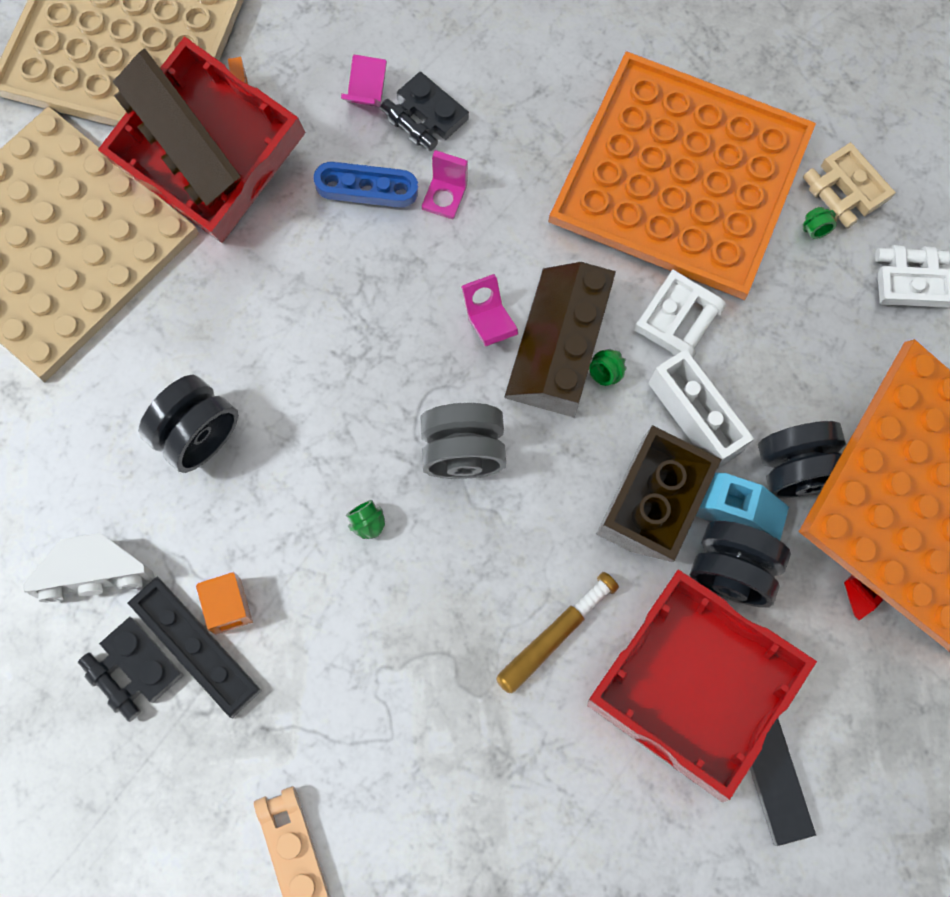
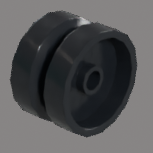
M192 374L174 381L158 394L141 418L138 432L140 438L152 449L160 452L163 451L165 460L178 472L187 473L206 463L221 449L235 429L239 415L238 410L226 399L214 396L213 388L200 377Z
M835 421L805 423L780 430L763 438L758 443L762 463L765 466L774 468L766 476L769 491L780 499L821 492L842 454L838 452L846 445L841 424Z
M711 521L707 525L701 541L706 552L699 553L695 557L689 574L690 577L718 596L754 607L769 608L774 605L780 588L779 582L774 576H779L785 572L791 556L790 549L782 541L756 528L736 522Z

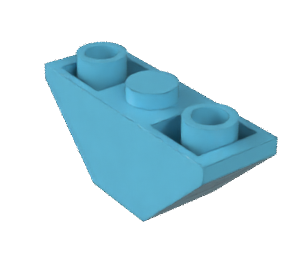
M715 473L696 517L708 521L736 522L756 528L781 540L789 506L761 484L727 473Z

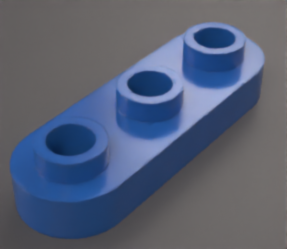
M326 162L321 164L314 172L313 178L316 191L325 199L403 208L413 204L418 197V181L407 170ZM330 182L338 183L334 187L327 186V184ZM364 186L372 187V189L368 191L362 190L361 188ZM398 190L406 191L405 194H396L395 192Z

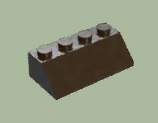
M145 48L141 50L113 81L119 90L114 97L127 114L132 111L137 113L143 121L137 127L151 145L157 141L166 152L161 159L174 176L181 172L187 179L189 184L184 189L196 205L204 202L210 208L221 200L223 194L228 195L238 186L242 180L241 176Z
M584 262L543 268L506 389L505 399L575 418L616 271Z

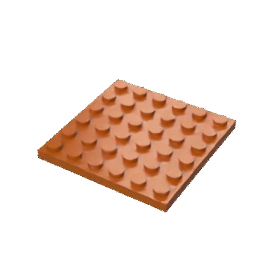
M626 51L552 208L548 222L667 270H675L687 278L745 300L816 123Z
M914 339L903 343L798 532L950 652V369Z

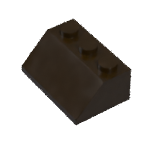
M652 425L642 438L596 535L630 552L674 562L722 459Z

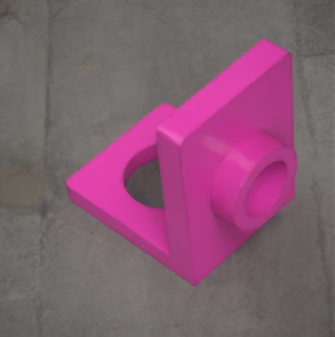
M354 54L352 57L348 94L341 93V99L350 103L380 107L387 61L385 59Z
M435 150L432 156L433 179L421 207L424 211L453 220L467 188L468 161ZM440 191H447L453 196V202L449 206L440 207L434 203V195Z
M495 274L461 286L468 320L484 346H489L518 335L516 325L502 305ZM478 289H491V295L485 302H473V295Z

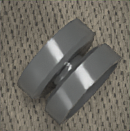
M453 403L437 406L425 411L420 416L421 438L429 443L422 448L424 473L438 478L467 479L488 476L506 468L505 444L498 440L504 433L503 412L499 408L481 403Z

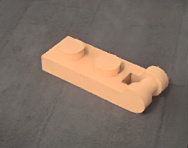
M291 786L281 790L282 795L269 800L266 796L255 800V812L263 830L282 896L330 897L295 787ZM287 811L291 823L277 828L274 815Z

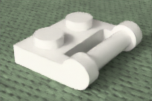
M672 270L637 322L634 330L670 351L673 356L687 349L690 355L694 357L696 354L695 347L715 316L722 314L726 303L719 296ZM697 302L702 305L703 310L685 338L681 340L674 336V333L693 304Z

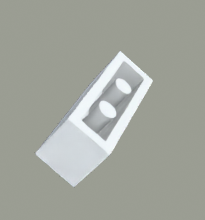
M687 349L655 368L648 384L693 445L722 459L718 468L744 452L754 440Z

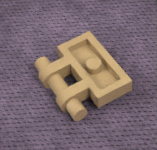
M851 142L824 159L821 168L827 174L821 177L812 168L803 176L804 180L810 185L809 191L815 198L820 197L830 210L836 213L835 221L840 220L847 229L858 221V218L852 213L851 209L856 207L865 217L891 200L896 193ZM836 184L847 197L841 200L831 187Z

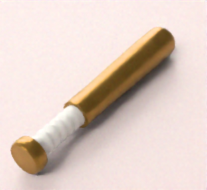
M602 572L597 577L598 583L575 606L570 605L497 675L496 681L505 692H515L585 620L586 614L608 593L613 594L618 590V583L608 573Z

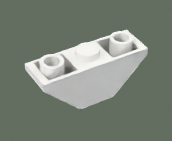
M102 533L60 539L24 582L23 591L37 598L39 602H56L63 600V594L78 592L80 596H92L103 593V588L117 585L118 589L122 590L139 588L142 586V581L153 580L154 574L153 571Z

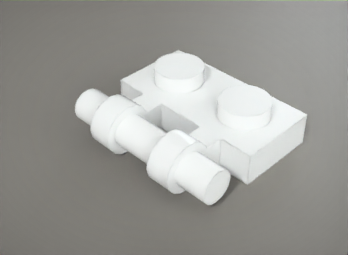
M891 245L890 248L876 249V262H888L890 265L882 266L877 272L880 304L950 307V269L939 268V265H947L949 263V251L937 250L934 246H923L921 249H906L904 245ZM907 263H917L922 268L907 267Z

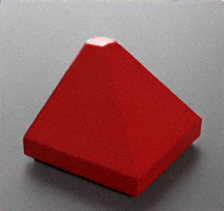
M852 574L844 582L853 614L858 620L874 611L883 601L880 596Z

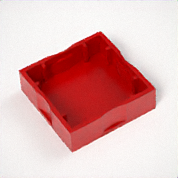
M184 36L160 69L241 176V182L228 195L223 194L221 200L210 208L204 202L196 205L184 189L189 184L187 179L181 172L174 176L161 159L166 152L157 141L151 145L137 127L143 121L135 111L124 114L98 148V151L116 167L151 192H154L172 208L223 243L306 132L296 115L258 88L239 80L223 63Z
M678 569L648 612L644 623L632 641L619 654L589 698L587 706L723 803L730 800L761 752L767 733L776 719L788 709L817 661L768 628L744 618L726 600Z

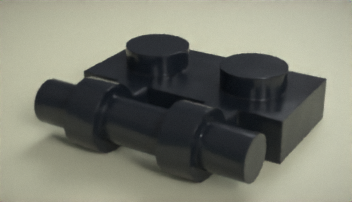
M421 71L397 91V100L402 104L396 105L390 99H385L380 106V110L387 115V119L395 127L400 126L410 134L409 139L417 146H424L428 151H432L438 144V140L432 136L435 132L444 140H447L469 120V111ZM415 114L424 123H417L411 116Z
M131 616L99 643L108 654L103 661L99 662L91 652L82 656L78 661V664L86 672L85 679L92 687L97 685L109 699L107 702L108 706L114 713L120 712L128 722L134 720L141 713V710L133 702L141 693L149 702L154 703L184 676ZM119 667L131 680L124 688H121L111 677V674Z

